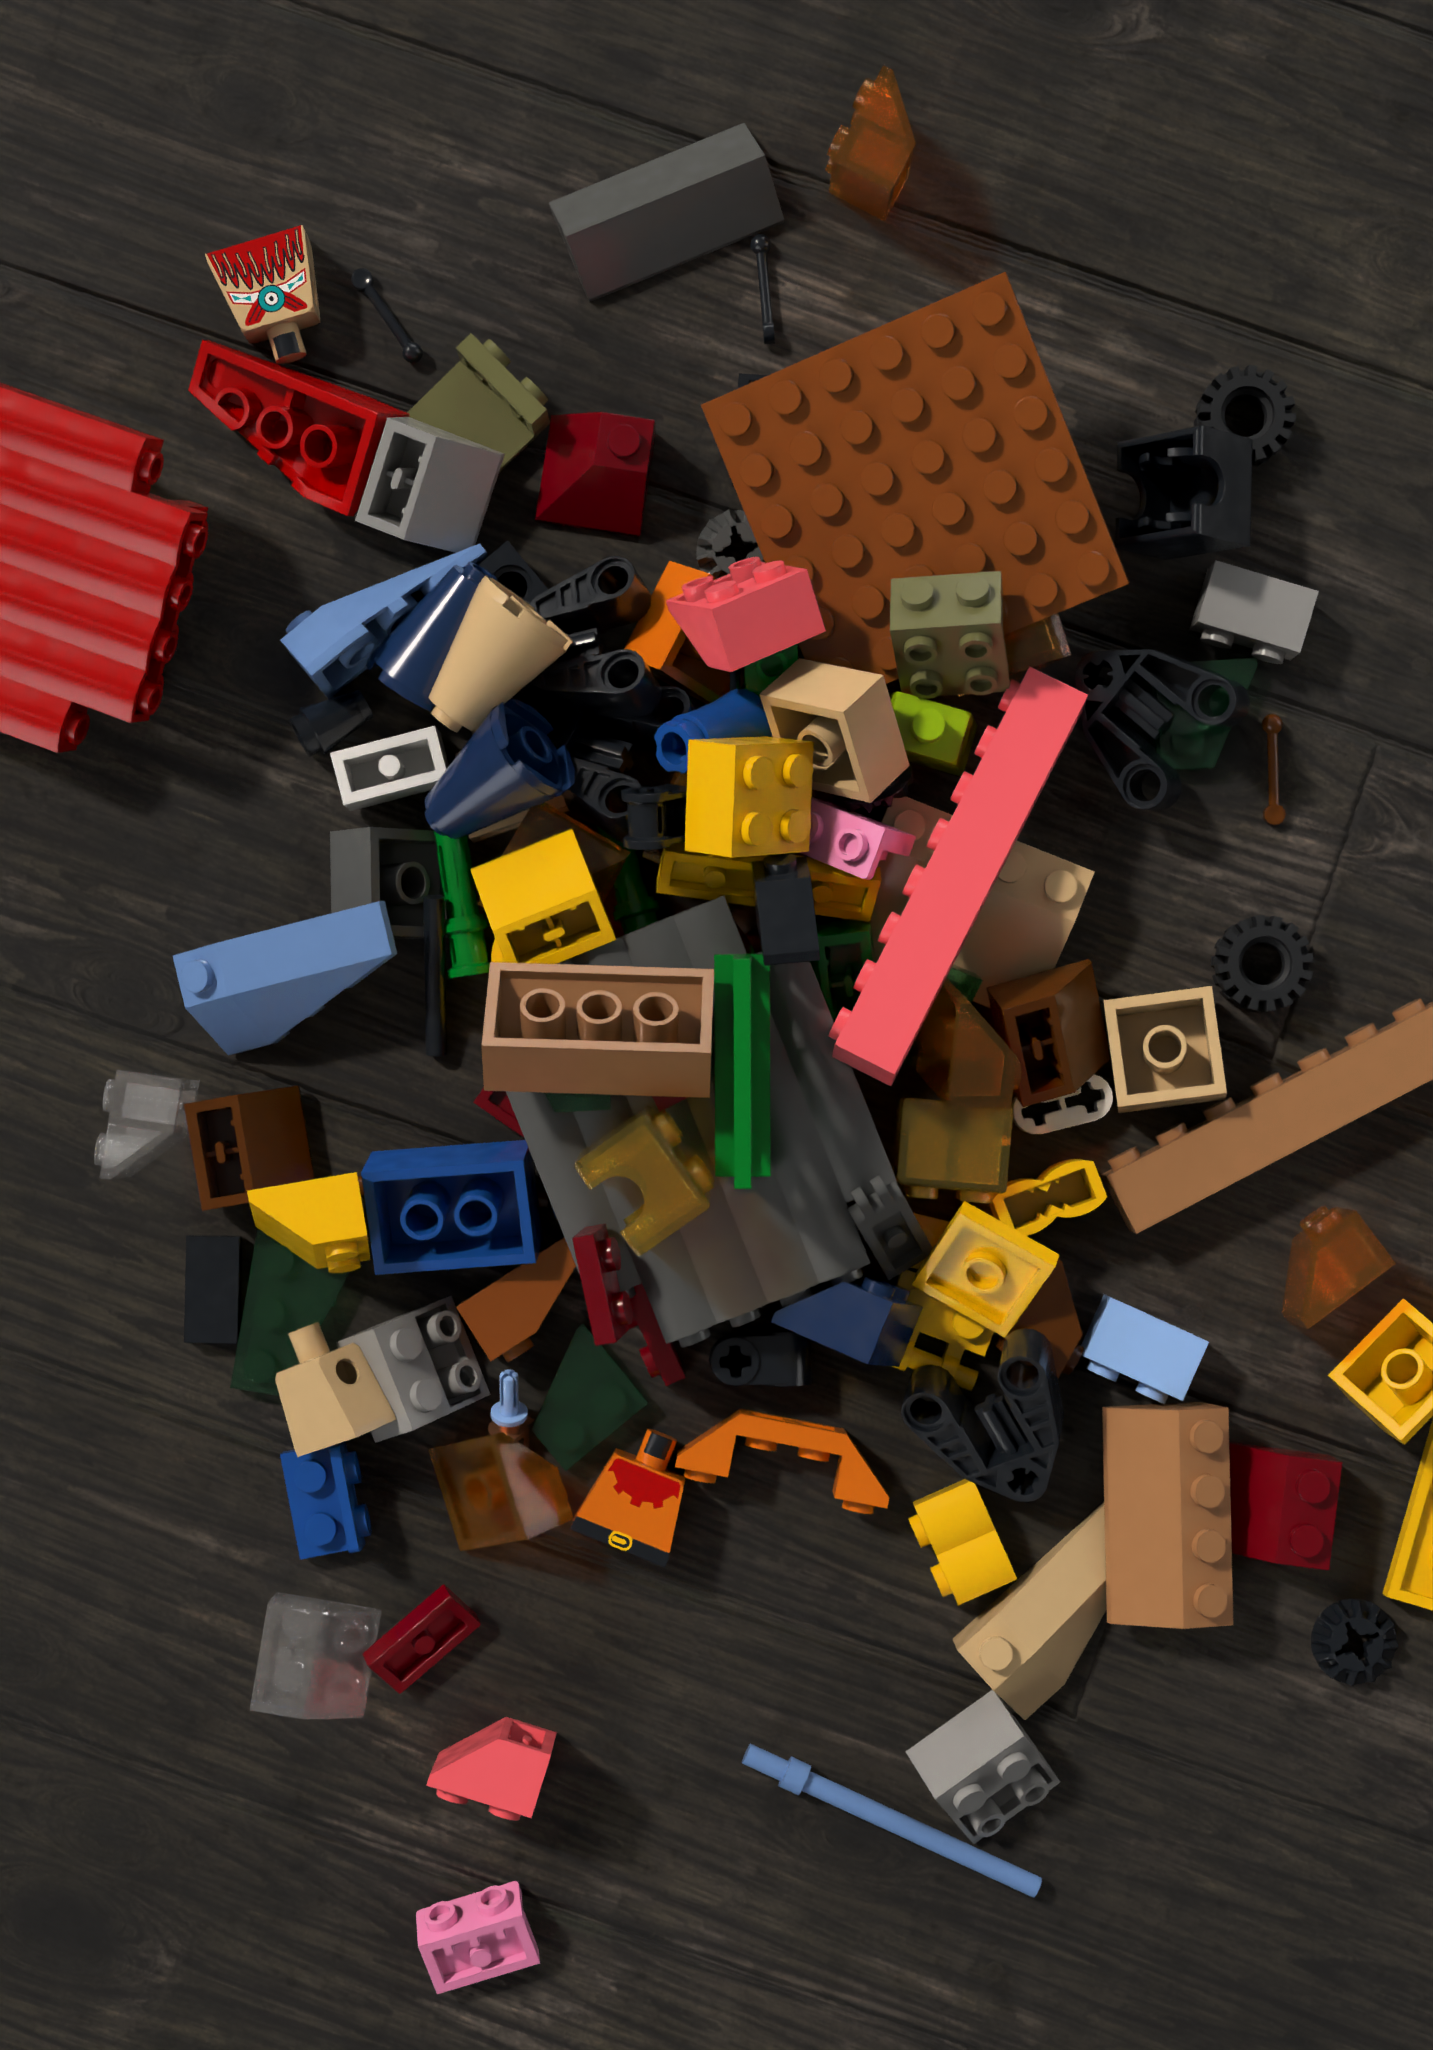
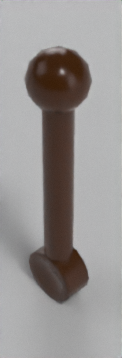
M1268 714L1262 720V728L1267 733L1269 805L1263 811V819L1269 825L1282 823L1286 816L1284 808L1279 805L1278 733L1282 729L1283 722L1277 714Z

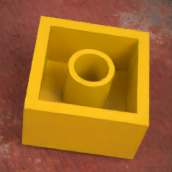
M768 736L688 739L684 851L729 858L809 852L814 742Z

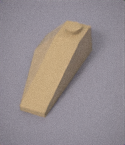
M1104 1502L953 1638L957 1651L992 1690L1024 1720L1065 1685L1107 1610Z

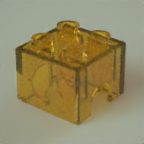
M900 1098L897 1102L892 1170L897 1180L896 1183L903 1185V1195L938 1199L939 1189L956 1190L955 1199H960L959 1201L992 1203L993 1193H1005L1008 1180L1013 1109L1009 1106Z
M645 1106L582 1150L574 1164L575 1170L590 1190L604 1180L615 1176L629 1178L640 1187L644 1196V1203L636 1211L623 1219L626 1227L620 1231L637 1256L643 1255L706 1211L710 1206V1190L715 1188L713 1184L715 1179L702 1159L697 1154L688 1159L678 1145L682 1142L681 1137L684 1135L668 1111L664 1108L656 1114L651 1106Z

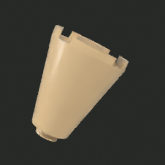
M485 575L476 588L428 697L436 705L431 714L456 733L462 726L473 731L485 720L495 706L502 702L505 704L562 656L573 643V640L550 620L546 621L534 611V607L495 579Z

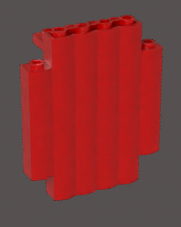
M0 383V732L56 753L74 751L77 749V745L83 742L89 729L90 717L87 715L88 708L129 723L149 721L150 715H153L158 709L163 695L164 677L162 672L164 665L173 657L178 643L179 627L177 620L179 613L188 605L193 591V574L191 571L195 559L199 558L203 553L208 539V522L206 521L208 507L190 500H169L149 493L151 485L157 482L163 469L164 457L161 453L163 439Z

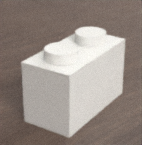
M436 726L330 753L343 805L350 811L430 791L449 767L442 736Z

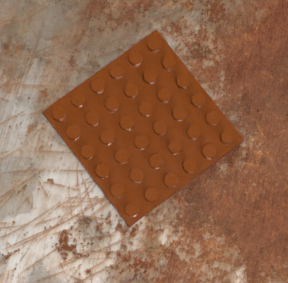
M1006 272L701 404L765 563L782 560L785 566L804 568L808 571L826 631L798 643L805 660L884 675L886 684L899 679L890 634L891 579L1001 571L1003 581L1004 635L1129 584L1124 567Z

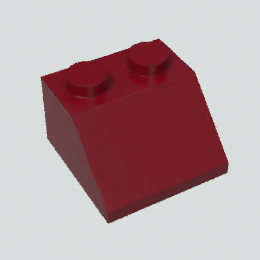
M1229 1442L1232 1553L1275 1564L1329 1570L1343 1462L1327 1454Z

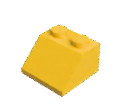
M357 1172L247 1191L255 1227L316 1269L328 1267L329 1273H345L360 1268L361 1261L370 1260L368 1236Z
M1403 1298L1328 1376L1357 1408L1385 1433L1404 1445L1433 1416V1323Z

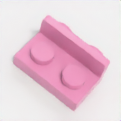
M812 797L809 852L800 853L859 878L871 880L874 877L879 860L885 861L888 852L909 857L916 836L857 812H848L846 808L832 802Z
M517 1881L499 1886H490L482 1891L450 1901L437 1902L430 1907L416 1912L418 1948L437 1994L540 1964L539 1949L523 1909L522 1892Z

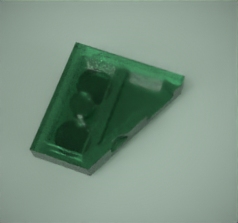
M583 1322L575 1331L532 1427V1431L566 1471L647 1405L649 1401L603 1345L595 1346L593 1333Z

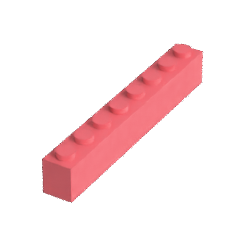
M1030 666L1021 683L1013 679L1010 681V687L1006 689L998 706V709L1006 712L997 729L990 725L987 726L974 752L975 755L982 758L974 775L964 771L951 796L950 801L958 804L951 820L947 821L940 818L926 845L927 848L934 851L926 868L916 864L903 889L902 894L910 899L902 915L892 911L879 935L878 942L885 944V948L877 963L869 959L866 960L853 986V989L861 992L853 1010L842 1007L829 1032L828 1037L836 1040L832 1054L833 1058L892 1086L1082 713L1088 694Z

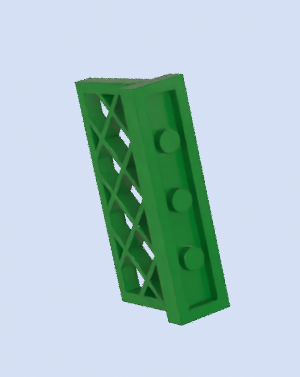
M714 954L715 1177H734V1189H751V1177H771L770 965L764 966L762 954Z

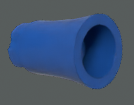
M734 689L712 703L677 715L671 721L665 722L657 729L654 736L657 745L656 757L660 765L667 772L678 771L681 774H686L688 739L773 737L760 697L747 689Z

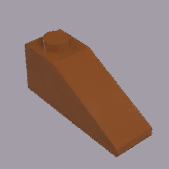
M565 1237L541 1251L536 1263L519 1265L456 1306L490 1361L503 1355L508 1363L534 1346L530 1336L538 1331L576 1268Z

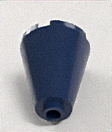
M468 562L466 568L454 565L375 648L367 660V668L372 670L380 666L383 671L378 679L407 700L431 712L435 704L428 697L476 588L485 575L495 580L497 578L488 570L473 562Z
M510 699L505 704L502 702L495 706L425 797V817L430 827L439 835L460 839L564 794L574 784L575 769L565 744L556 749L547 734L554 730L551 724L533 707L518 699Z

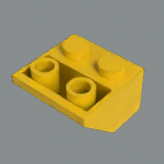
M572 828L470 869L505 962L558 964L616 940L613 927Z

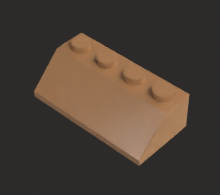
M490 962L482 1036L484 1091L710 1098L714 969Z
M1203 1402L1102 1407L1107 1623L1176 1629L1233 1625L1228 1407Z

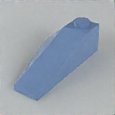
M479 543L322 605L313 613L305 611L291 621L286 628L288 634L280 641L324 695L331 699L367 669V660L375 648L454 565L466 568L468 562L478 565L488 557V554Z
M378 901L173 955V960L185 1009L227 1055H234L278 1043L290 1034L289 1030L305 1018L313 1017L325 1008L324 1004L344 989L352 988L397 954L385 901Z

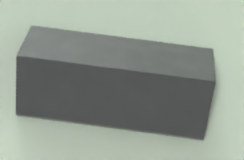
M745 123L549 202L550 209L589 302L784 223V216L765 154Z

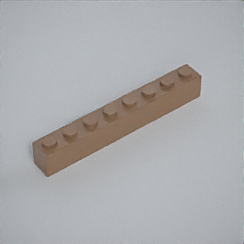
M1421 998L1416 999L1393 1011L1392 1014L1396 1021L1377 1030L1374 1023H1371L1345 1036L1344 1038L1348 1046L1330 1055L1327 1048H1323L1302 1058L1297 1062L1301 1070L1282 1080L1279 1072L1256 1082L1250 1086L1254 1095L1235 1104L1232 1097H1229L1202 1111L1206 1118L1203 1122L1187 1129L1184 1122L1178 1123L1155 1136L1159 1143L1155 1147L1140 1154L1135 1146L1109 1159L1108 1163L1112 1169L1100 1176L1129 1231L1137 1234L1433 1080V1002L1424 1005Z

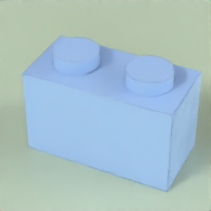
M1104 1294L1081 1346L1084 1347L1082 1356L1090 1359L1086 1369L1114 1382L1117 1381L1120 1373L1139 1381L1135 1391L1165 1404L1169 1395L1181 1401L1184 1400L1209 1342Z

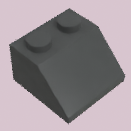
M382 827L330 831L331 913L378 901H385L394 939H424L423 897L428 895L444 896L434 831Z

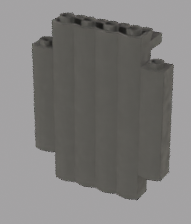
M725 895L617 937L615 941L558 964L714 969V954L748 953ZM762 950L753 954H762ZM810 961L770 965L771 1177H751V1189H734V1177H715L714 993L710 1098L688 1097L659 1112L652 1096L506 1091L578 1272L579 1268L572 1237L584 1227L606 1223L609 1238L614 1237L620 1249L621 1268L616 1271L620 1291H626L629 1298H632L636 1295L634 1286L643 1284L666 1344L678 1340L681 1347L693 1345L710 1337L709 1327L729 1320L731 1327L744 1325L762 1316L759 1308L768 1303L780 1300L782 1307H787L812 1296L810 1287L830 1280L832 1286H835L842 1282H853L863 1276L861 1267L870 1264L857 1225L847 1210L849 1208L847 1202L854 1200L850 1192L860 1187L866 1197L871 1195L875 1190L870 1180L878 1175L885 1186L894 1180L897 1182L852 1067L832 1057L836 1040L828 1037L834 1021Z

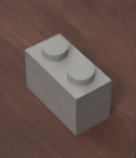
M1215 560L1207 569L1189 630L1202 633L1200 640L1206 644L1231 649L1232 644L1235 643L1252 648L1251 655L1254 658L1269 663L1282 664L1284 658L1292 660L1301 653L1319 591Z

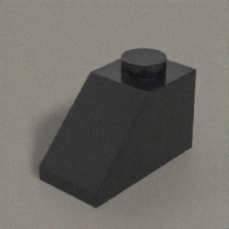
M791 853L766 856L763 861L751 862L756 921L764 966L820 960L811 876L806 856L796 857Z

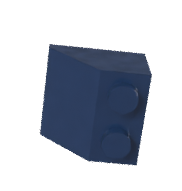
M865 1277L862 1284L842 1282L780 1309L774 1313L771 1322L865 1364L899 1367L923 1307L908 1301L911 1291L881 1279L879 1282Z

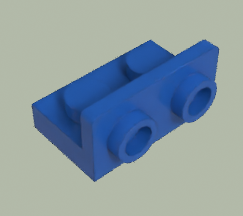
M346 1441L300 1457H297L295 1450L282 1452L280 1458L300 1560L347 1550L349 1553L361 1551L365 1546L364 1537L371 1536L372 1530L367 1505H358L354 1484L361 1483V1469L356 1451L348 1452Z

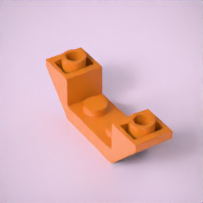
M740 1408L677 1452L675 1467L685 1469V1478L704 1483H715L717 1476L728 1477L736 1435L746 1437V1446L760 1450L776 1451L778 1443L799 1447L798 1456L817 1461L829 1462L830 1453L839 1455L832 1492L835 1499L843 1500L842 1508L863 1514H873L875 1506L888 1508L889 1496L887 1491L844 1428Z

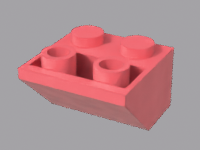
M750 557L737 561L728 567L730 574L713 580L711 576L692 580L681 587L682 594L666 600L669 612L706 665L728 672L738 670L826 631L807 569L785 566L782 560L765 563L761 562L759 557Z
M504 1717L440 1751L426 1786L437 1789L436 1795L452 1803L467 1804L468 1799L487 1804L489 1805L488 1811L503 1819L518 1821L521 1815L532 1818L557 1732Z

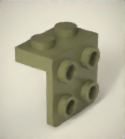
M470 333L456 347L460 361L407 413L410 414V418L504 453L505 456L499 471L500 473L550 424L547 409L543 406L548 402V398L528 377L519 382L506 369L511 361L493 341L488 339L482 344Z
M1001 571L891 579L890 634L901 692L918 698L930 699L948 695H987L1009 689L1010 674L1003 631V581Z

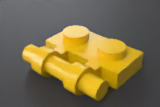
M907 1269L899 1274L896 1285L911 1291L908 1301L918 1304L923 1308L900 1366L891 1367L905 1371L907 1367L916 1370L925 1365L940 1366L954 1377L959 1387L972 1391L977 1380L978 1371L960 1364L964 1349L985 1357L994 1332L912 1286L911 1284L916 1272ZM919 1332L947 1342L942 1357L914 1347Z

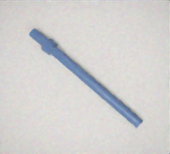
M751 1743L744 1754L742 1764L779 1780L778 1786L789 1792L799 1795L803 1791L1032 1898L1037 1895L1040 1889L1041 1877L811 1772V1765L792 1756L789 1760H785Z

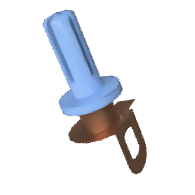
M507 1369L500 1373V1401L491 1408L492 1421L489 1423L488 1431L497 1440L512 1442V1462L517 1463L526 1455L529 1449V1427L527 1426L534 1419L528 1417L526 1405L519 1401L518 1373ZM524 1437V1449L516 1455V1443Z

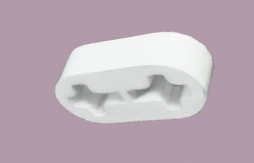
M1094 1074L1086 1082H1088L1090 1089L1100 1090L1102 1099L1094 1102L1095 1111L1087 1113V1109L1083 1105L1066 1107L1064 1098L1081 1093L1080 1087L1075 1093L1042 1102L1047 1103L1057 1100L1059 1110L1043 1114V1124L1035 1126L1032 1118H1023L1021 1109L1026 1107H1022L1016 1097H1014L1011 1105V1117L1017 1127L1030 1134H1044L1096 1121L1104 1117L1110 1110L1113 1102L1112 1090L1108 1082Z

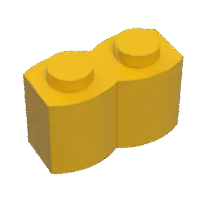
M1069 1159L1048 1167L1037 1179L1020 1178L1008 1181L992 1191L987 1200L994 1218L1028 1236L1046 1228L1056 1217L1071 1218L1093 1211L1106 1200L1107 1195L1094 1161Z
M963 1479L913 1502L917 1514L909 1517L908 1520L920 1547L931 1544L939 1564L930 1567V1570L942 1597L953 1593L957 1604L961 1605L1017 1580L975 1483Z

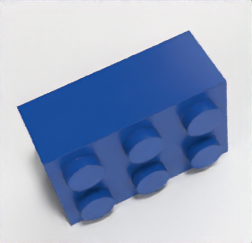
M525 1140L371 1152L361 1171L375 1275L536 1263L543 1242L534 1161Z

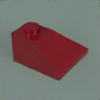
M607 412L551 415L535 521L640 537L656 438L655 420Z

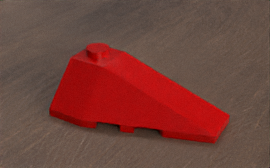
M202 340L188 389L195 398L230 430L238 431L259 450L257 455L268 465H275L293 482L291 486L306 499L346 516H354L359 509L387 418L409 417L410 415L363 394L210 340Z

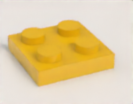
M964 1201L917 1270L911 1285L1005 1338L1056 1267L1059 1254Z

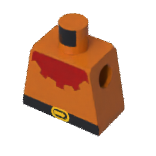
M647 1429L637 1456L616 1448L576 1512L570 1530L666 1567L685 1484L684 1475L667 1468L677 1440L659 1431Z

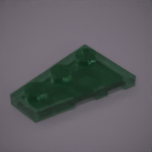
M257 1229L230 1388L280 1396L275 1381L276 1373L299 1364L288 1333L319 1322L321 1327L331 1307L336 1302L350 1272L329 1273L328 1267L316 1269L286 1246L281 1245Z

